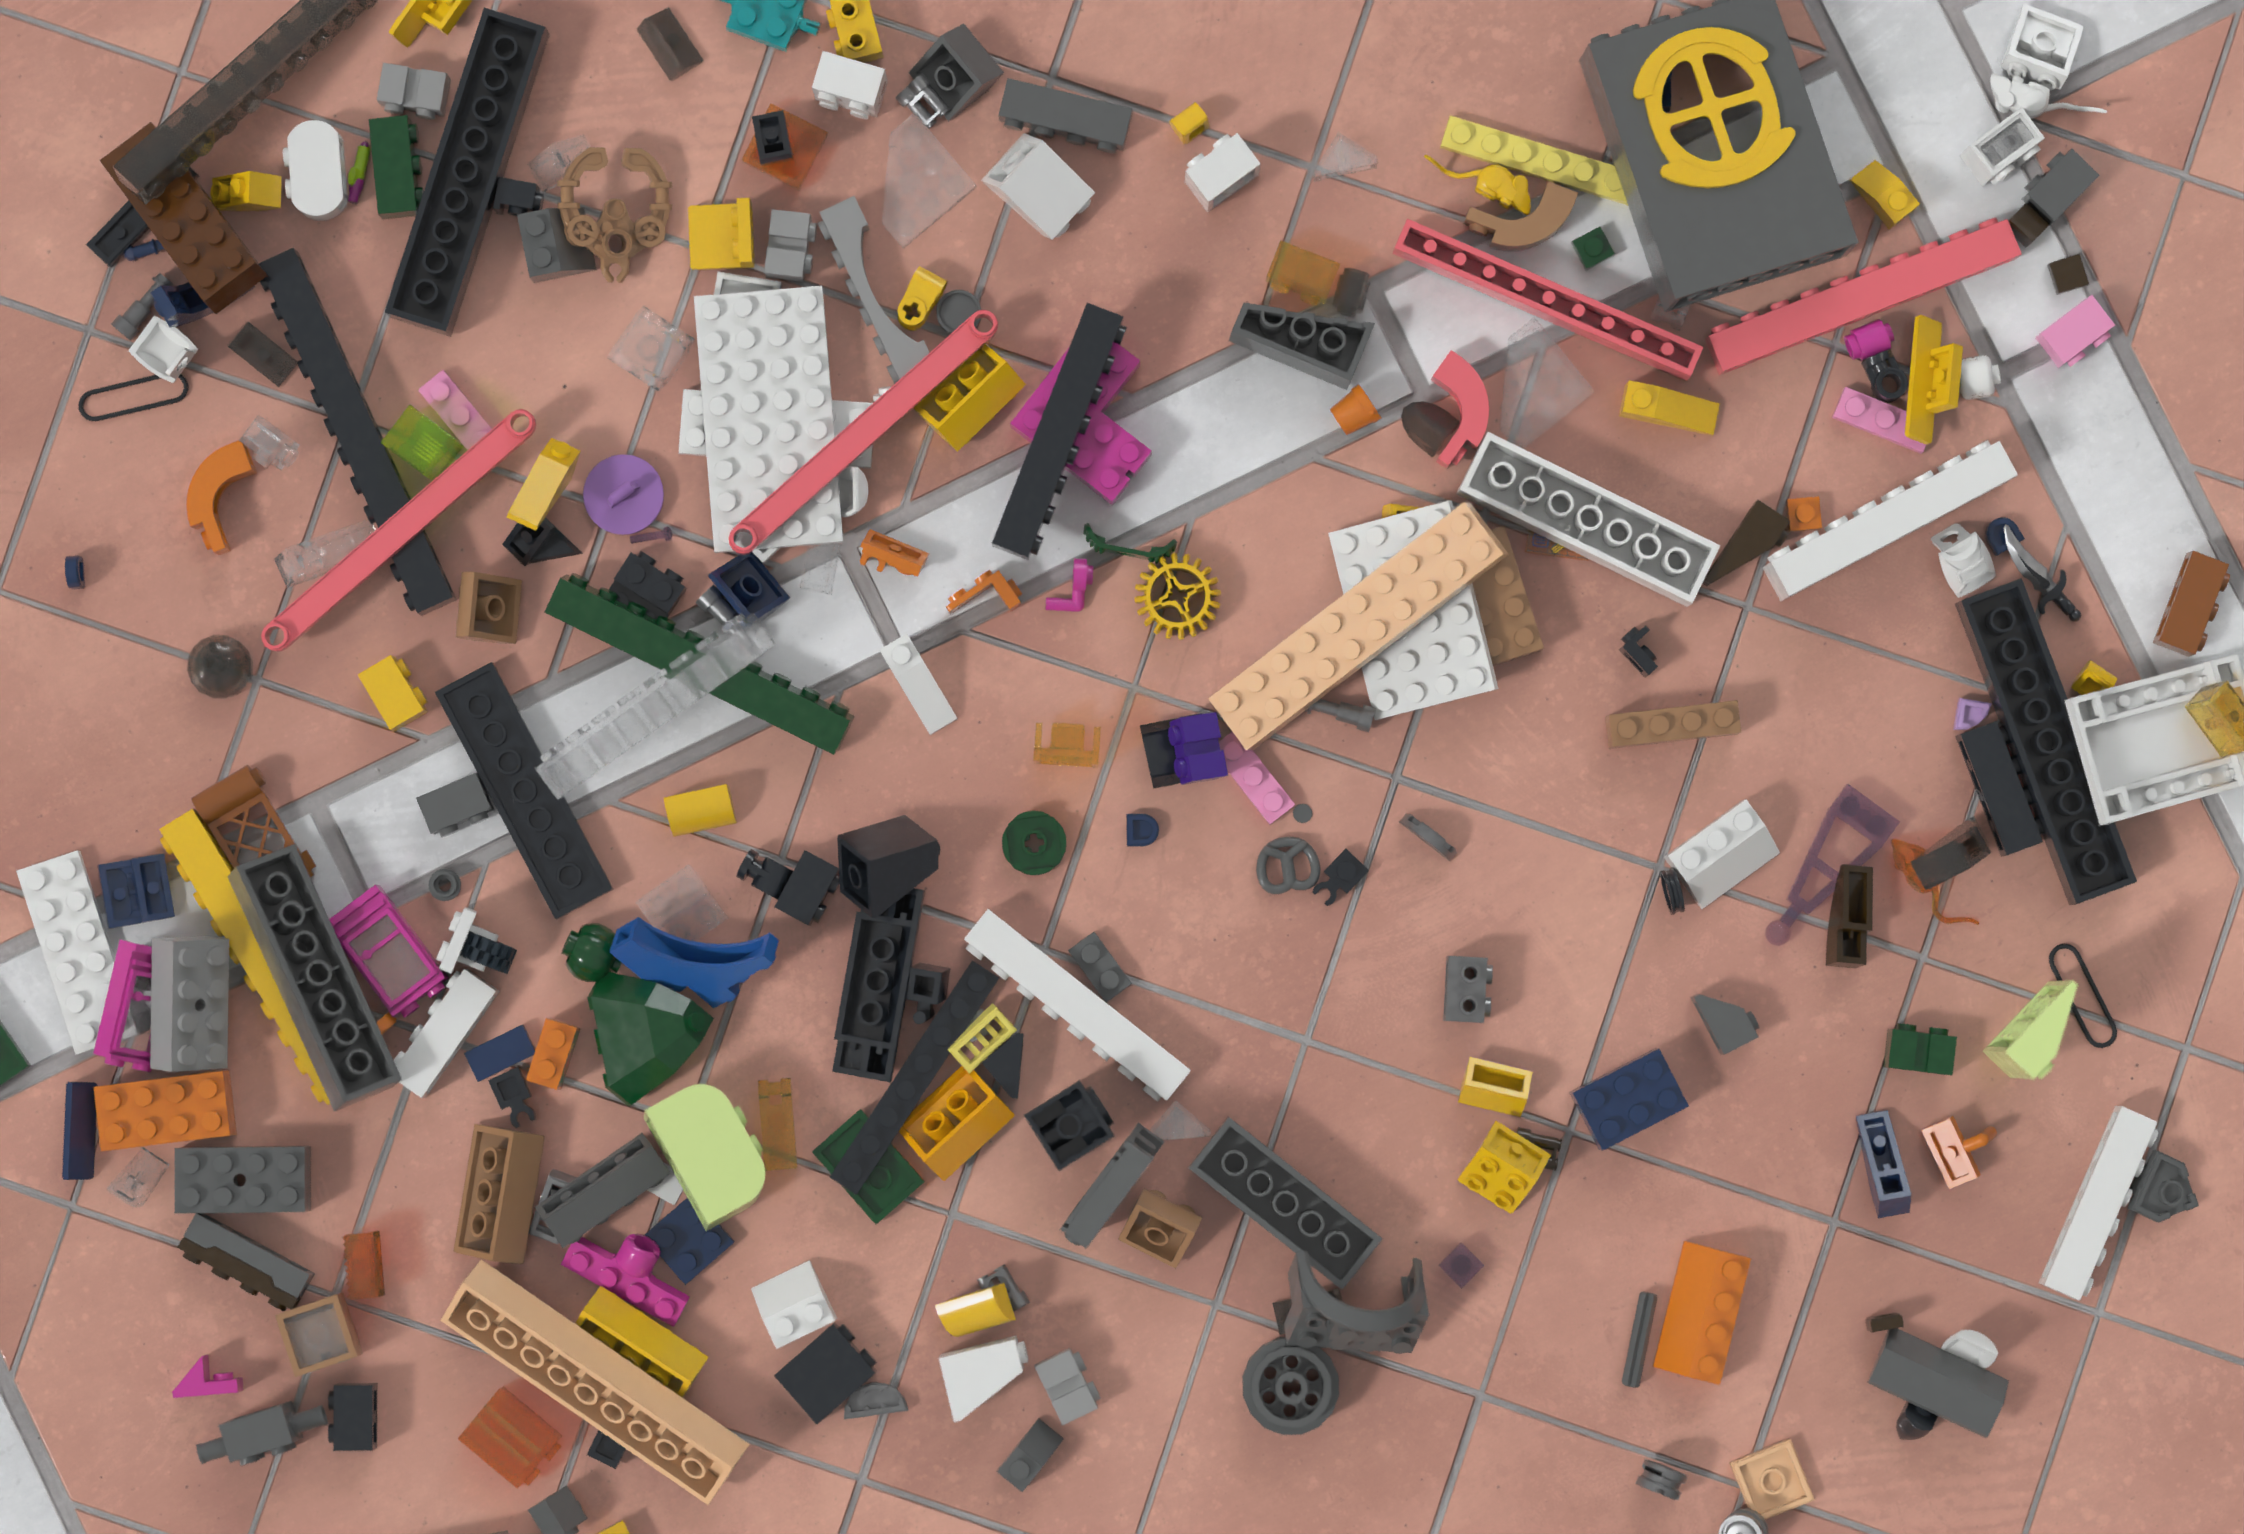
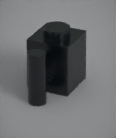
M918 963L910 967L906 999L918 1001L917 1012L913 1015V1020L916 1024H923L933 1018L935 1014L933 1004L938 1005L946 1000L951 968Z

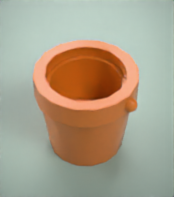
M1360 384L1353 387L1351 392L1330 408V411L1346 435L1382 419Z

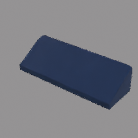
M67 1082L63 1180H90L94 1177L97 1114L93 1087L98 1086L95 1082Z

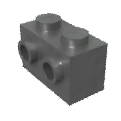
M1446 957L1443 1021L1484 1023V1017H1490L1491 997H1486V984H1492L1493 965H1487L1488 958ZM1468 967L1474 971V977L1471 980L1467 979L1464 974ZM1465 1000L1472 1002L1473 1007L1469 1012L1463 1009Z

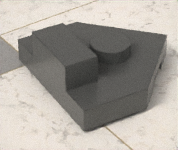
M2153 1149L2138 1178L2134 1177L2130 1186L2133 1196L2127 1209L2160 1223L2177 1213L2198 1207L2196 1195L2192 1192L2188 1180L2189 1174L2185 1163Z

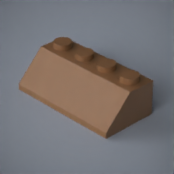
M474 1124L453 1252L494 1262L524 1263L535 1190L538 1184L540 1160L543 1153V1135Z

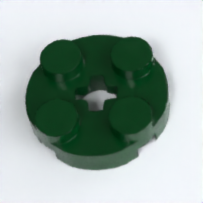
M1027 811L1017 815L1008 824L1003 833L1002 849L1006 860L1014 869L1026 875L1035 876L1050 872L1060 864L1066 852L1067 842L1063 827L1054 817L1042 811ZM1031 834H1036L1038 839L1044 840V845L1039 846L1038 852L1035 853L1032 852L1030 847H1025V841L1030 840Z

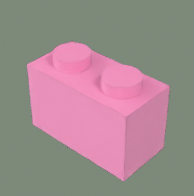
M2091 295L2035 338L2058 368L2066 362L2071 367L2086 356L2082 350L2091 343L2096 348L2110 338L2111 335L2108 330L2114 327L2115 324L2094 296Z

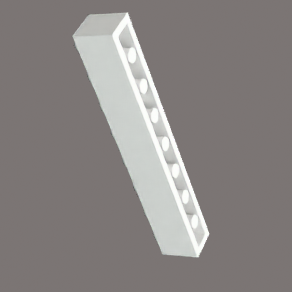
M987 909L964 938L969 943L965 948L980 961L984 956L994 963L991 970L1005 981L1011 976L1019 983L1016 989L1030 1001L1036 996L1045 1004L1041 1009L1055 1021L1060 1016L1070 1023L1067 1028L1069 1032L1081 1041L1085 1036L1096 1044L1092 1050L1104 1060L1108 1061L1112 1057L1121 1065L1117 1070L1131 1081L1135 1077L1139 1078L1146 1084L1142 1090L1157 1102L1161 1097L1167 1101L1191 1071L989 909Z

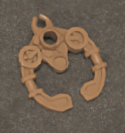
M589 147L572 160L562 180L557 181V187H561V203H558V209H560L561 218L565 226L564 233L569 243L577 247L585 246L601 259V271L608 283L614 281V277L609 272V267L614 263L619 264L621 272L616 277L618 283H622L629 273L630 259L643 248L658 246L664 240L665 226L668 221L669 212L672 210V204H669V188H672V182L667 181L662 168L648 152L642 148H624L621 159L622 166L631 172L646 173L650 180L649 188H656V204H650V210L652 211L649 216L638 218L633 223L628 215L625 203L617 198L610 199L603 205L601 215L597 222H595L590 216L580 215L578 211L580 203H574V187H580L579 179L583 172L598 171L607 166L608 163L605 148ZM612 235H617L622 241V247L617 253L612 252L608 246V240Z

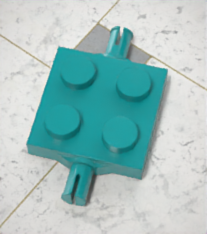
M720 0L731 4L732 7L726 31L787 52L791 39L798 30L817 36L821 23L803 17V8L806 0Z

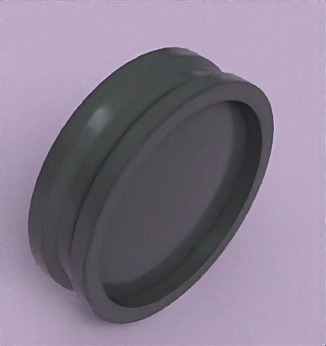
M953 290L946 293L940 299L936 315L942 329L951 334L972 314L981 310V306L977 298L970 292ZM981 318L974 323L975 328L978 327Z

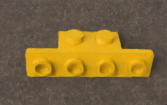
M410 0L402 13L396 18L389 30V34L407 48L410 47L426 23L448 35L472 0Z
M1921 314L1915 316L1905 436L1923 444L1932 443L1935 413L1958 407L1963 346L1955 343L1941 346L1942 323Z

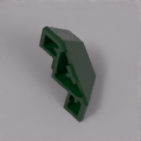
M609 972L604 978L596 981L587 997L589 1009L594 1010L597 1025L594 1034L598 1055L602 1054L606 1074L602 1075L605 1088L627 1106L633 1105L672 1076L701 1044L714 1020L710 1014L692 999L659 983Z

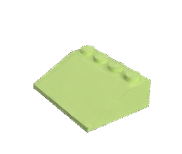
M2073 980L2048 981L1982 1052L2010 1078L2035 1079L2039 1077L2042 1079L2054 1066L2051 1061L2057 1056L2078 984Z

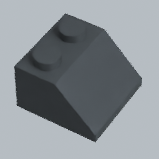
M962 24L941 35L908 73L913 79L921 73L926 76L931 82L929 86L948 106L947 108H950L944 114L945 118L950 121L986 93L1004 72L965 24Z
M580 207L578 209L579 214L586 215L584 207ZM547 208L517 215L529 277L534 283L597 270L594 254L585 246L577 247L571 245L566 239L564 233L565 226L561 218L560 209Z

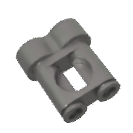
M921 73L896 96V100L904 108L907 106L928 130L937 122L934 119L939 115L942 117L950 108H947L948 106L929 86L931 82ZM922 98L936 112L934 115H931L920 102Z
M1004 1264L994 1270L996 1273L991 1276L986 1274L979 1278L977 1282L979 1281L978 1284L981 1289L994 1286L992 1279L997 1277L1000 1283L1005 1284L1014 1312L1030 1303L1024 1291L1020 1292Z

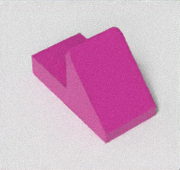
M206 1354L195 1363L172 1391L173 1398L238 1393L243 1391V1377L233 1378V1372L213 1374L214 1380H210L209 1357Z

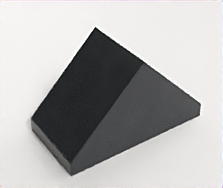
M1016 1033L982 1062L1011 1098H1018L1023 1033Z

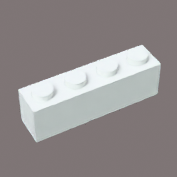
M464 969L462 973L456 971L446 985L450 989L443 1000L439 997L435 1000L428 1010V1014L431 1015L425 1026L421 1024L417 1026L409 1038L412 1044L407 1052L400 1051L394 1059L402 1078L399 1083L421 1098H426L500 992L469 969Z

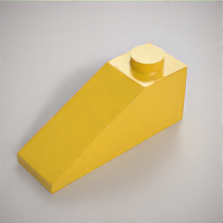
M1629 380L1624 387L1619 417L1713 436L1720 404L1660 386Z
M551 437L533 465L507 514V518L536 531L572 480L580 450Z

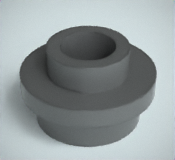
M440 869L430 877L429 891L434 898L440 901H450L460 893V877L452 870ZM443 879H448L451 882V887L448 891H442L440 888V882Z

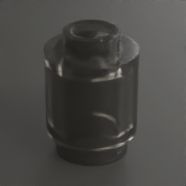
M1345 268L1343 275H1339L1332 306L1337 308L1336 313L1353 318L1356 316V313H1363L1370 287L1368 273L1353 268Z

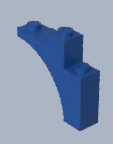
M637 917L616 930L610 953L641 979L659 983L675 992H681L688 986L712 1008H716L725 1002L733 1001L740 992V982L746 981L752 974L761 969H768L774 963L779 940L771 933H768L762 937L740 943H701L668 934Z

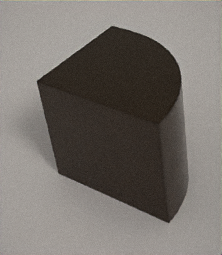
M2028 202L2008 220L2015 238L2025 248L2050 225Z

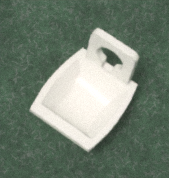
M153 316L128 351L149 371L174 383L199 349L176 327H169L166 321Z
M848 466L838 475L842 517H850L859 512L867 502L869 491L867 479L860 468Z
M1956 523L1931 538L1933 545L1941 551L1938 555L1945 579L1958 598L1980 588L1996 576L1990 553L1976 532L1969 534L1962 526ZM1958 534V541L1955 543L1943 542L1947 536Z
M1973 1330L1957 1332L1949 1337L1941 1347L1942 1350L1983 1369L1989 1367L1998 1355L1994 1343L1985 1335Z

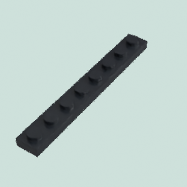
M972 960L829 1178L855 1195L858 1194L950 1054L947 1049L965 1031L999 977Z

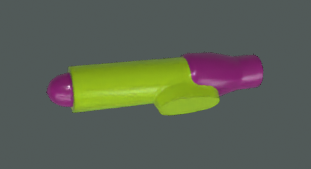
M363 141L358 146L354 167H351L349 170V196L347 201L350 203L358 204L359 196L365 183L364 178L371 151L367 141Z

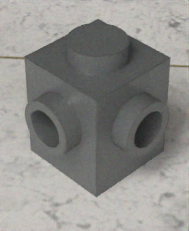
M568 1486L563 1487L528 1509L542 1534H576L579 1532L577 1525L587 1519L580 1503L574 1498Z

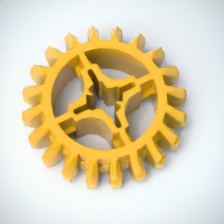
M1172 553V563L1167 564L1164 556L1159 560L1162 566L1159 569L1152 562L1148 564L1149 570L1153 573L1151 576L1141 572L1140 578L1146 581L1147 584H1136L1135 590L1144 592V596L1135 597L1134 602L1138 604L1145 603V607L1137 610L1139 616L1146 613L1150 615L1144 621L1146 627L1150 626L1154 621L1157 623L1154 628V634L1158 635L1162 627L1167 629L1166 639H1171L1172 630H1178L1179 640H1184L1185 629H1189L1190 635L1195 637L1197 636L1194 628L1195 625L1198 624L1203 631L1208 628L1207 624L1202 620L1204 617L1211 621L1215 620L1216 616L1208 610L1209 608H1220V603L1211 601V597L1221 596V590H1211L1210 586L1217 584L1218 578L1206 579V576L1212 571L1209 566L1202 572L1198 570L1202 563L1201 559L1197 558L1192 566L1188 564L1190 560L1189 554L1184 555L1183 563H1178L1177 553ZM1172 571L1187 572L1197 578L1199 582L1182 585L1177 581ZM1163 575L1168 591L1158 600L1151 602L1150 594L1152 587L1157 579ZM1171 582H1173L1175 589L1177 588L1180 593L1188 592L1187 598L1183 597V601H1185L1183 608L1185 611L1182 610L1181 605H1178L1176 600L1167 601L1168 595L1172 596L1173 594L1171 592L1173 589ZM1204 591V605L1201 611L1192 618L1188 608V601L1197 593ZM1169 607L1174 608L1178 611L1183 622L1168 621L1162 618L1156 611Z

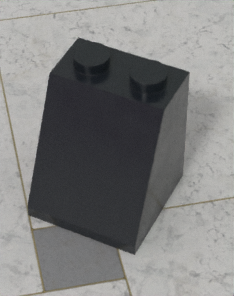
M906 815L837 835L840 893L871 918L878 917L939 869L938 856L940 855V845L938 840Z

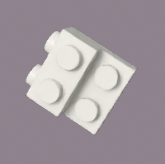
M2024 4L2020 10L2000 67L2006 69L2008 75L2012 78L2015 75L2021 78L2027 77L2050 90L2055 88L2061 90L2068 78L2084 26Z

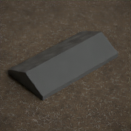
M1895 1328L1887 1330L1867 1383L1987 1438L2004 1404L2009 1380Z

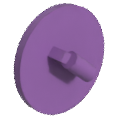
M614 455L602 460L591 470L585 481L583 500L590 518L600 528L617 535H630L646 529L656 520L663 506L664 489L660 476L648 462L632 455Z

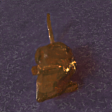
M1897 838L1891 840L1893 859L1895 861L1894 867L1906 876L1907 883L1917 892L1924 894L1931 891L1932 911L1939 921L1946 924L1971 922L1979 925L1978 921L1968 917H1943L1938 911L1940 898L1939 884L1942 881L1943 875L1938 867L1925 855L1927 850L1919 845Z

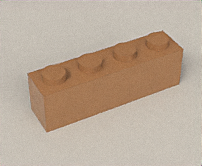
M1737 700L1611 714L1605 717L1609 749L1729 736L1741 733Z

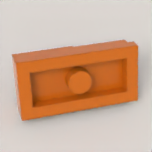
M871 529L860 546L863 548L860 564L865 566L869 557H875L879 562L876 571L882 572L888 563V565L895 567L902 574L917 577L922 571L929 555L925 551Z

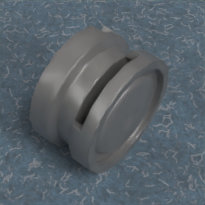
M1645 1459L1642 1465L1644 1472L1638 1476L1636 1484L1653 1492L1660 1493L1663 1496L1679 1500L1681 1494L1679 1488L1681 1484H1685L1687 1475Z
M1740 1508L1733 1511L1721 1524L1718 1534H1769L1768 1525L1764 1517L1757 1511L1749 1508Z

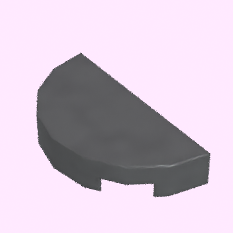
M1405 814L1400 820V824L1447 860L1451 861L1457 852L1453 846L1448 844L1442 836L1425 823L1414 818L1413 815Z
M871 1382L860 1386L850 1395L844 1409V1420L908 1411L909 1409L905 1398L896 1388L886 1383Z

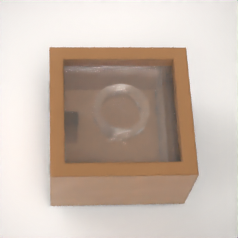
M343 1292L275 1315L295 1377L318 1371L321 1368L341 1363L363 1354Z

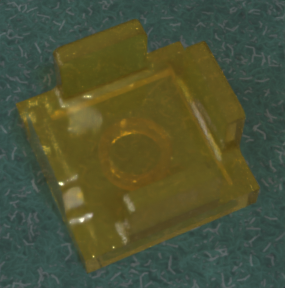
M1036 723L1034 764L1099 768L1101 727L1094 726L1093 750L1086 751L1084 750V725L1053 723L1051 745L1049 748H1042L1043 723Z

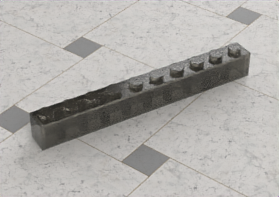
M300 0L113 166L119 181L145 205L152 199L161 196L167 185L176 177L183 176L189 170L190 165L200 156L207 155L221 137L233 132L239 121L247 114L254 113L266 97L271 93L279 91L293 73L301 71L311 57L318 51L325 50L338 33L350 28L356 17L365 9L372 8L378 0Z

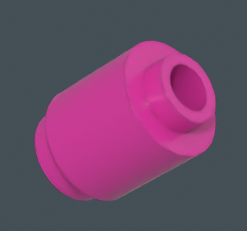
M1880 319L1850 330V334L1844 336L1845 346L1852 360L1858 358L1864 360L1891 349V342L1895 340L1890 325L1888 323L1883 324Z

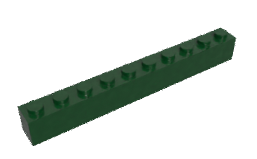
M572 573L569 576L566 574L559 579L544 613L833 755L839 750L855 717L848 713L850 709L836 701H832L829 704L819 699L821 695L818 692L807 687H803L801 690L791 685L792 680L782 674L774 673L772 676L762 671L763 666L751 659L745 658L742 661L734 657V652L725 646L716 644L713 647L705 643V637L691 630H687L685 633L675 628L676 623L666 617L658 616L657 619H654L645 614L647 609L640 604L630 601L627 606L616 600L618 594L607 588L601 587L600 590L589 586V580L581 575Z

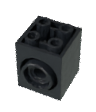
M1081 1080L1024 1115L1058 1171L1114 1137V1133L1110 1128L1114 1124L1112 1118L1091 1086L1085 1088Z

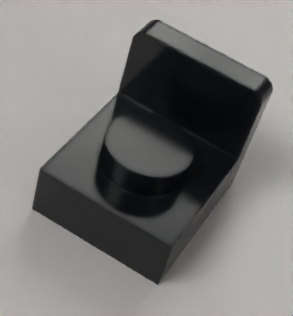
M1646 625L1641 630L1633 627L1621 638L1625 644L1619 649L1644 678L1658 667L1654 663L1657 658L1647 646L1643 645L1640 647L1637 644L1650 631Z

